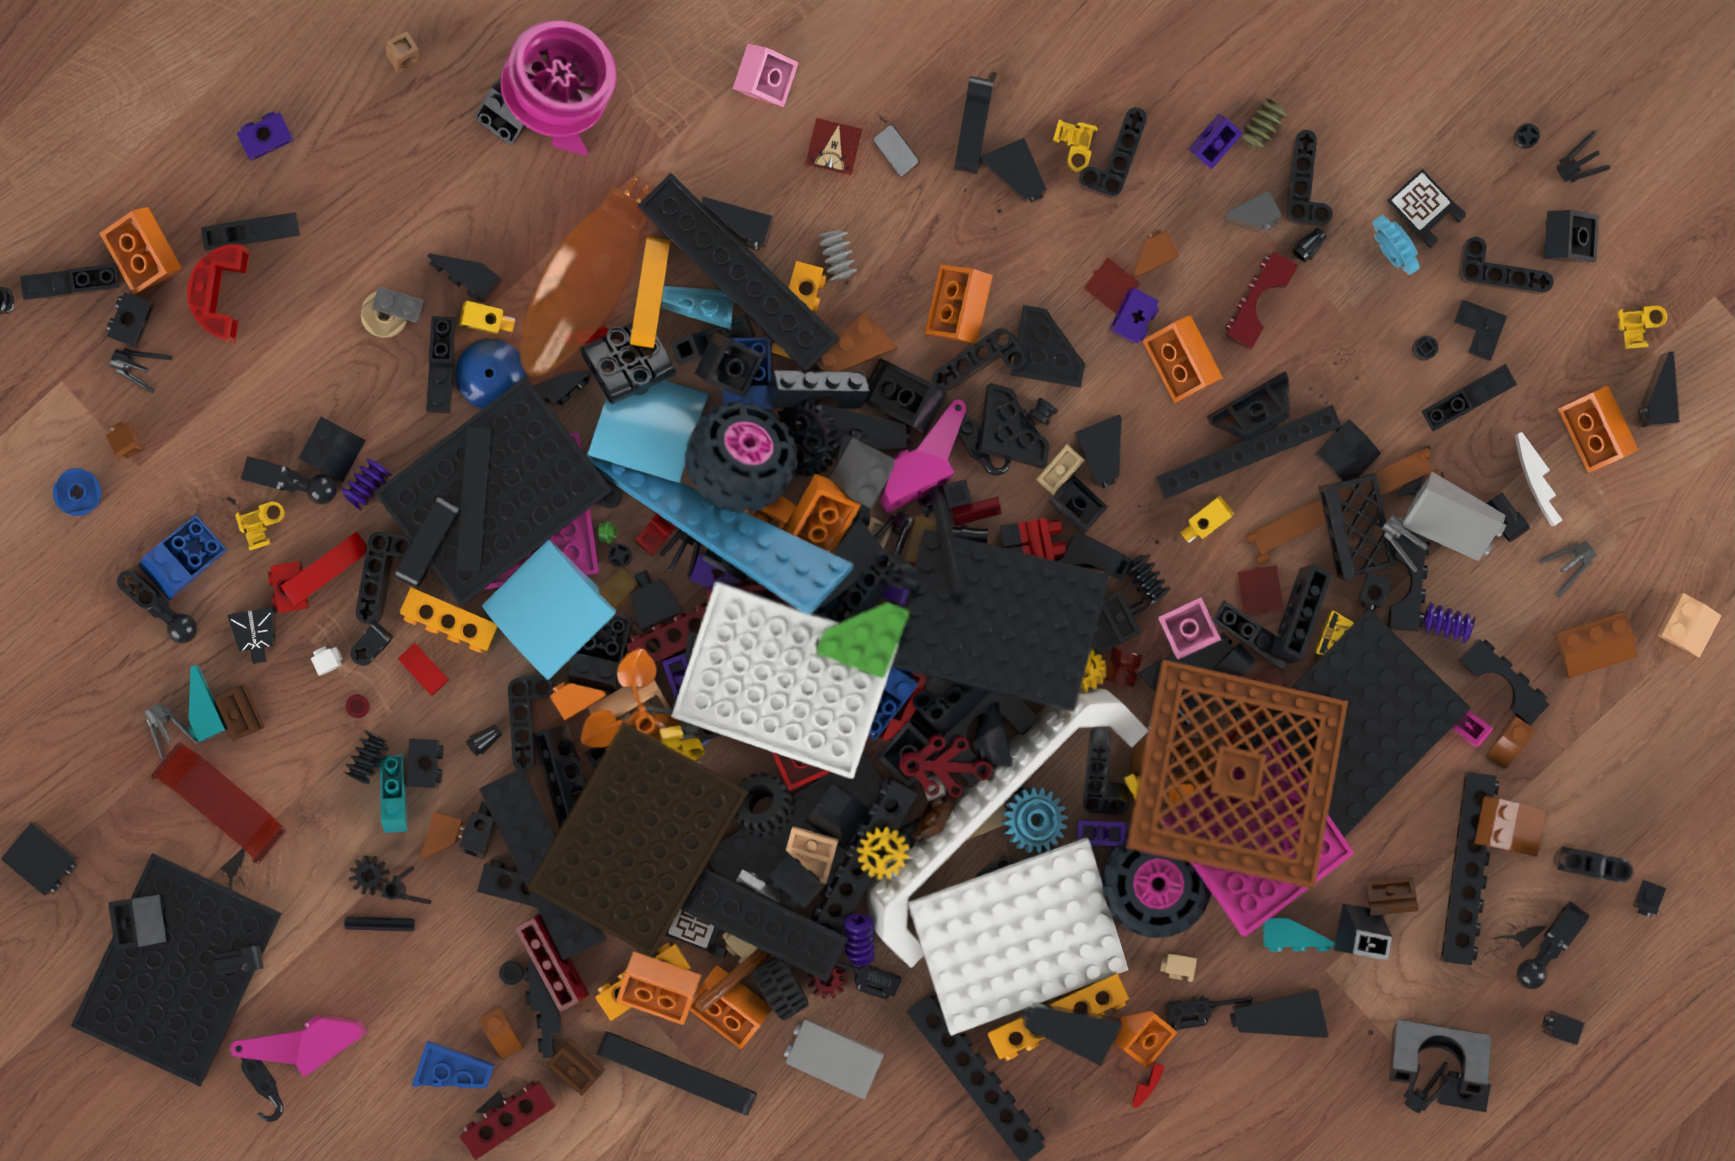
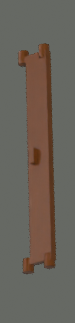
M1428 447L1375 472L1381 496L1425 474L1429 477L1431 472L1442 477L1439 469L1432 470L1427 460L1428 457L1432 456ZM1371 480L1363 482L1358 490L1367 497L1373 489ZM1347 487L1338 490L1339 499L1346 503L1352 490ZM1356 493L1350 506L1357 508L1363 505L1366 499ZM1321 499L1245 535L1249 544L1255 541L1261 553L1256 556L1259 565L1270 561L1266 551L1326 523Z

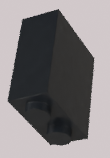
M31 822L1 858L5 864L44 896L49 895L50 892L55 894L62 886L60 880L65 874L67 876L71 875L78 866L75 862L79 859L36 822Z

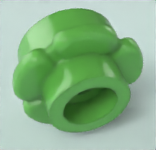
M611 521L600 523L598 529L600 541L611 544L612 540L617 538V527Z

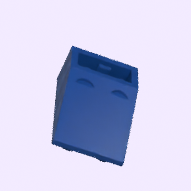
M732 338L765 356L745 397L742 398L723 389V404L727 406V404L732 402H742L743 405H750L752 403L759 405L760 409L764 411H772L767 392V386L771 379L770 338Z
M195 515L144 555L138 566L170 601L219 559L227 549Z
M893 667L890 668L868 736L872 739H877L919 685L909 672Z

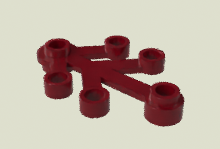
M934 734L931 736L930 743L918 753L910 752L905 754L899 763L901 771L907 776H915L924 786V790L929 796L938 794L939 785L936 781L930 780L923 770L933 771L947 787L950 796L954 798L961 796L963 788L947 772L973 773L977 779L986 780L992 775L993 771L990 763L984 759H979L975 763L948 762L959 752H963L968 748L969 744L964 736L955 737L953 745L935 760H925L935 750H941L945 746L944 738L939 734ZM936 739H941L939 745H933ZM960 740L965 741L962 747H957V743ZM911 760L915 761L914 766H912V767H908V766H907V763H908L909 761H911ZM985 765V769L977 771L978 766ZM930 785L936 786L933 791H928ZM954 786L959 787V790L956 793L951 792V789Z

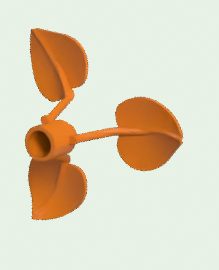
M639 648L628 653L622 659L617 669L619 683L624 687L632 686V691L639 706V710L632 714L631 721L625 722L660 741L659 729L678 726V719L661 713H655L652 718L645 711L637 691V686L646 687L652 683L656 676V665L643 648ZM602 709L593 712L585 722L581 742L589 747L609 746L619 729L618 725L624 720L616 721L615 715L609 710Z

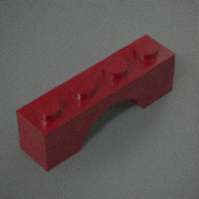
M1274 251L1270 256L1266 254L1259 266L1263 270L1259 277L1254 275L1248 286L1251 289L1248 297L1242 296L1236 307L1240 310L1236 318L1231 316L1225 327L1228 330L1226 337L1250 350L1255 345L1264 328L1256 314V304L1259 296L1270 288H1285L1298 267V264Z

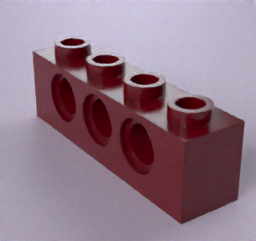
M706 602L694 607V613L688 616L685 613L672 618L673 623L664 626L663 623L650 629L652 633L644 637L640 633L630 638V643L626 645L629 653L643 648L653 659L654 663L657 664L686 650L688 632H693L689 628V623L693 619L703 622L708 607ZM673 629L680 631L681 639L678 642H671L667 637L669 631ZM650 640H657L660 644L659 650L655 653H651L646 649V644Z
M540 913L515 927L560 1012L579 1003L590 995L570 957L565 960L562 959Z
M532 1081L522 1088L524 1093L518 1097H515L514 1094L502 1101L503 1107L497 1111L494 1108L490 1109L482 1115V1121L477 1124L472 1121L462 1128L464 1133L459 1137L474 1160H477L556 1107L555 1102L541 1082L535 1084ZM527 1099L532 1102L533 1109L530 1112H525L521 1109L520 1102ZM501 1114H511L513 1123L510 1125L503 1124L500 1120ZM481 1127H491L493 1136L491 1138H484L480 1132Z

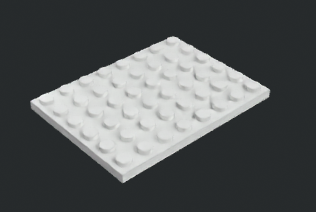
M716 581L671 717L853 779L899 643L896 645L885 677L882 679L816 653L824 630L839 623L814 614L808 616L799 609Z
M1087 838L908 902L950 1035L1022 1010L1027 1006L1030 1007L1033 1002L1041 1003L1112 976V974H1119L1128 970L1114 920L1104 898L1103 884L1092 848Z

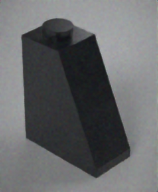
M1024 138L980 156L981 163L1024 202L1030 200V203L1044 198L1043 193H1046L1047 189Z
M1120 414L1075 432L1095 485L1101 484L1102 488L1116 483L1115 478L1119 477L1122 422Z

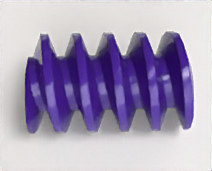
M368 458L366 462L369 468L360 466L363 475L353 474L356 483L348 480L347 483L350 489L341 488L344 497L360 511L362 509L359 503L368 504L365 496L374 498L375 495L372 489L378 490L380 488L378 482L387 483L384 475L393 476L376 460L373 461Z
M1430 602L1424 615L1423 625H1426L1427 633L1434 627L1435 635L1437 636L1442 630H1444L1445 638H1448L1453 633L1454 641L1462 636L1463 643L1465 644L1471 636L1476 617L1471 621L1470 614L1466 613L1461 618V611H1456L1452 616L1451 608H1447L1443 613V606L1438 605L1434 610V604Z
M864 914L847 916L844 920L845 937L848 938L845 945V955L856 966L868 965L875 959L873 919Z

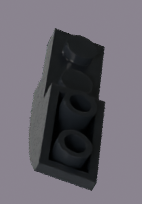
M296 212L201 227L205 251L214 250L225 245H245L300 236Z
M116 264L20 276L23 301L86 294L120 287Z
M432 316L427 413L451 414L455 366L456 317Z
M1504 364L1421 412L1431 430L1435 431L1516 386L1517 382L1508 366Z
M587 370L564 373L549 378L535 385L534 388L545 402L549 399L554 406L558 403L562 406L572 397L570 393L574 389L581 390L590 382L588 377L591 374Z
M1224 600L1211 621L1279 668L1284 669L1287 662L1270 654L1276 636Z
M530 961L528 963L529 967H525L524 970L525 982L529 981L530 991H526V1005H531V1011H541V1014H537V1029L542 1030V1038H538V1052H543V1058H553V1033L562 1032L560 1011L533 961Z

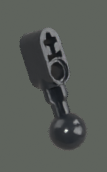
M249 456L246 457L240 478L281 491L295 492L299 490L306 492L310 500L319 505L330 503L337 494V485L328 475L319 474L309 479L302 477L299 472L290 470L288 467Z
M129 568L118 576V587L154 618H161L167 624V633L174 642L185 644L195 638L198 630L195 619L188 614H176L169 607V602L137 570ZM124 575L126 577H129L130 575L133 576L134 579L132 580V582L136 586H138L140 583L143 585L137 590L136 594L133 592V590L136 589V587L133 584L130 583L126 585L124 583L126 580ZM142 591H150L153 595V600L151 602H144L141 599Z
M1569 901L1545 932L1544 940L1539 945L1540 951L1534 959H1527L1518 966L1516 972L1518 982L1527 989L1541 987L1547 979L1546 966L1551 959H1556L1562 951L1569 947L1590 915Z

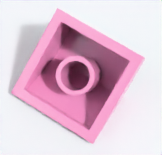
M747 44L733 89L747 96L784 107L799 62L767 47Z
M1202 597L1158 617L1177 660L1221 640Z

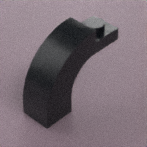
M744 314L732 319L731 330L716 326L699 333L689 334L671 342L670 344L678 364L682 365L700 360L714 331L730 338L755 337L756 335L748 316Z

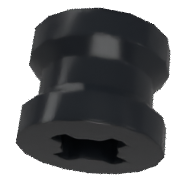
M1530 123L1520 126L1514 134L1516 145L1523 149L1533 147L1540 139L1539 129Z
M1039 397L1036 401V407L1031 409L1029 414L1048 426L1051 416L1055 415L1058 409Z
M620 543L611 546L608 551V560L612 565L621 568L631 562L632 552L629 547Z

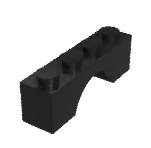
M774 371L767 386L771 407L794 408L805 399L825 396L834 399L839 408L861 409L869 393L864 372Z
M1403 534L1399 538L1395 537V540L1416 566L1417 572H1413L1394 547V559L1401 562L1408 570L1410 587L1408 593L1401 601L1389 605L1388 627L1392 630L1419 631V627H1423L1424 613H1420L1421 603H1425L1426 589H1422L1423 579L1426 580L1428 574V565H1424L1425 556L1429 555L1430 542H1427L1424 536L1414 535L1427 545V549H1423Z
M1477 639L1458 661L1474 676L1496 673L1505 678L1512 689L1513 695L1510 710L1522 721L1531 725L1550 705L1545 701L1548 697L1540 689L1534 690L1528 685L1530 680L1523 673H1515L1511 669L1513 664L1502 655L1499 658L1493 652L1495 647L1486 639L1483 642Z

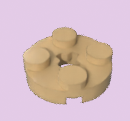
M377 291L373 292L364 300L362 305L361 321L363 326L369 333L380 338L398 335L405 328L408 320L389 315L390 318L388 320L384 318L380 320L378 316L381 313L372 310Z

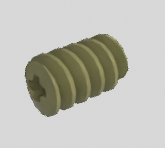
M1266 98L1268 103H1261L1262 110L1255 111L1257 118L1251 117L1249 119L1252 126L1245 125L1243 127L1245 133L1240 137L1245 144L1254 150H1257V147L1263 149L1266 147L1262 140H1271L1268 132L1277 133L1274 124L1283 125L1279 119L1280 117L1286 119L1289 117L1282 107L1269 98Z

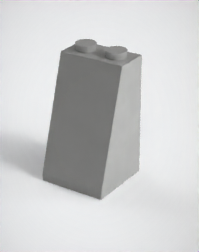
M1431 472L1408 507L1402 526L1479 561L1483 554L1487 556L1494 545L1491 542L1495 536L1500 537L1506 527L1503 524L1506 515Z
M804 1018L803 1023L798 1021L793 1032L797 1036L794 1044L789 1043L784 1053V1056L787 1057L786 1064L865 1100L884 1056V1051L810 1019Z

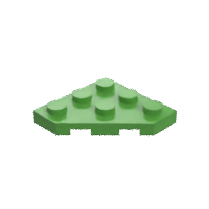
M886 602L872 610L826 628L816 653L884 679L910 611Z

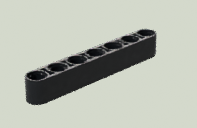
M605 1031L597 1050V1054L743 1115L749 1116L758 1094L741 1085L608 1031Z

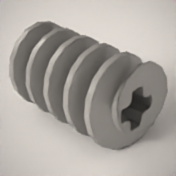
M834 230L818 235L820 238H825L820 242V246L828 247L822 251L823 256H830L824 261L825 265L832 266L826 270L827 274L835 275L829 279V282L849 278L857 271V268H849V265L855 262V260L847 258L852 253V250L844 248L850 244V241L842 240L848 234L847 231Z

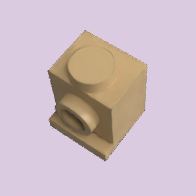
M727 932L721 936L727 943L725 948L734 957L737 954L740 956L738 959L740 964L757 949V947Z
M1167 952L1166 958L1162 957L1160 971L1169 973V978L1183 980V976H1187V981L1193 982L1197 958Z

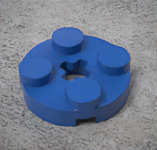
M74 468L63 472L53 487V498L56 505L72 516H84L91 513L99 506L102 497V488L99 480L93 473L84 469ZM77 485H79L80 489L84 490V494H81L80 499L71 494V491H74Z

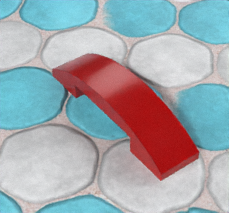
M355 531L318 560L280 585L291 603L295 605L366 554L367 545L358 532Z
M909 672L915 676L914 678L919 685L902 705L897 717H893L878 736L882 740L888 741L896 735L915 712L916 708L912 700L917 692L924 690L925 675Z

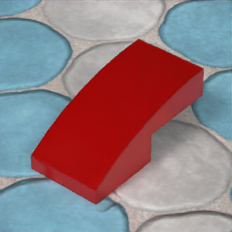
M656 513L634 542L653 557L677 526Z
M416 643L398 658L401 664L431 696L449 681L448 677Z
M1154 1062L1148 1083H1137L1131 1103L1132 1107L1138 1108L1153 1092L1165 1067L1163 1064Z

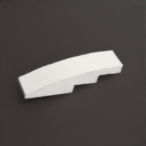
M1520 432L1515 435V440L1527 484L1542 513L1550 525L1555 526L1562 521V518L1549 502L1556 494L1543 478V475L1550 470L1525 435Z

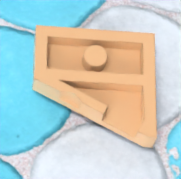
M793 826L786 851L794 858H797L808 871H812L820 879V882L826 884L839 839Z

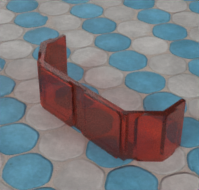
M181 742L174 746L151 774L152 779H158L173 789L243 847L254 859L253 863L259 865L287 832L267 810L237 787L207 760Z

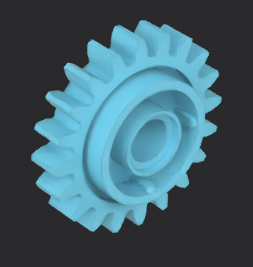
M1380 215L1373 220L1372 224L1377 232L1374 235L1375 240L1380 243V249L1396 268L1402 267L1408 275L1420 269L1418 260L1415 258L1418 252L1402 227L1395 221L1390 223L1389 219L1384 215Z
M1034 787L1029 788L1028 793L1025 789L1020 790V796L1012 795L1014 803H1006L1010 811L1002 812L1004 816L1008 817V820L1003 821L1002 825L1009 826V829L1004 834H1012L1013 836L1009 842L1014 843L1018 841L1016 848L1022 849L1025 846L1026 853H1031L1033 849L1035 853H1041V847L1044 851H1049V844L1052 846L1058 845L1055 837H1064L1059 830L1067 829V826L1062 824L1061 821L1067 819L1068 816L1060 814L1065 809V806L1058 807L1057 804L1060 802V798L1052 800L1053 792H1047L1044 795V788H1039L1037 793ZM1033 814L1037 815L1039 819L1036 827L1031 823Z

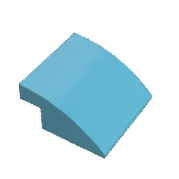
M635 378V379H634V380L637 381V382H644V381H645V380L642 379V378ZM664 380L649 387L648 391L642 395L634 394L613 405L606 398L588 455L681 483L686 466V445L695 426L703 416L709 394Z
M550 539L482 604L484 610L500 630L547 680L616 613V609L599 594L600 588Z

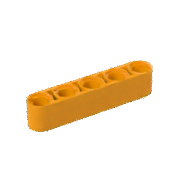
M647 236L630 345L654 348L670 239Z

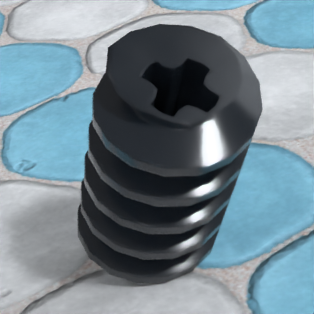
M1141 554L1131 561L1128 566L1130 570L1126 574L1127 576L1135 575L1131 582L1132 584H1141L1137 588V592H1146L1141 599L1151 600L1146 606L1148 607L1166 596L1171 588L1169 586L1161 587L1166 580L1164 578L1157 580L1161 572L1159 570L1152 571L1156 565L1155 562L1147 563L1151 557L1150 554Z
M365 730L364 733L368 736V739L360 738V742L364 746L355 747L359 755L350 756L355 763H346V767L350 771L344 773L361 783L370 784L371 781L366 775H375L371 767L378 768L380 766L376 758L384 759L385 756L380 750L388 751L389 747L385 743L388 741Z

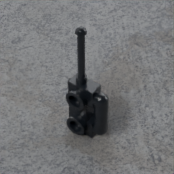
M839 961L836 963V966L853 971L856 974L854 982L858 991L881 999H887L890 995L894 997L901 983V976L878 969L875 966L872 967L869 964L853 967Z
M1201 996V999L1192 997V1000L1166 1003L1168 1023H1172L1173 1028L1176 1030L1206 1026L1208 1024V1017H1211L1210 1008L1244 1002L1251 1003L1253 998L1249 996L1214 1002L1209 1001V998H1206V996ZM1197 1014V1018L1181 1019L1182 1016Z

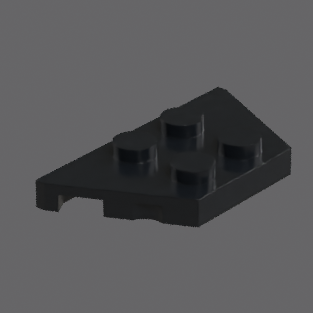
M1286 371L1206 416L1210 425L1249 441L1290 417L1289 377Z

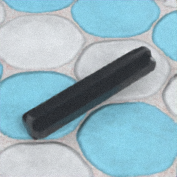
M346 917L344 927L346 930L412 932L415 930V919Z

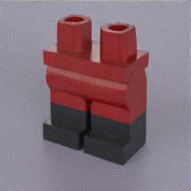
M1047 518L1000 525L1003 547L1026 543V546L1010 548L1008 550L1055 561L1054 558L1061 557L1066 553L1065 542L1051 544L1050 535L1062 533L1060 520L1047 521Z

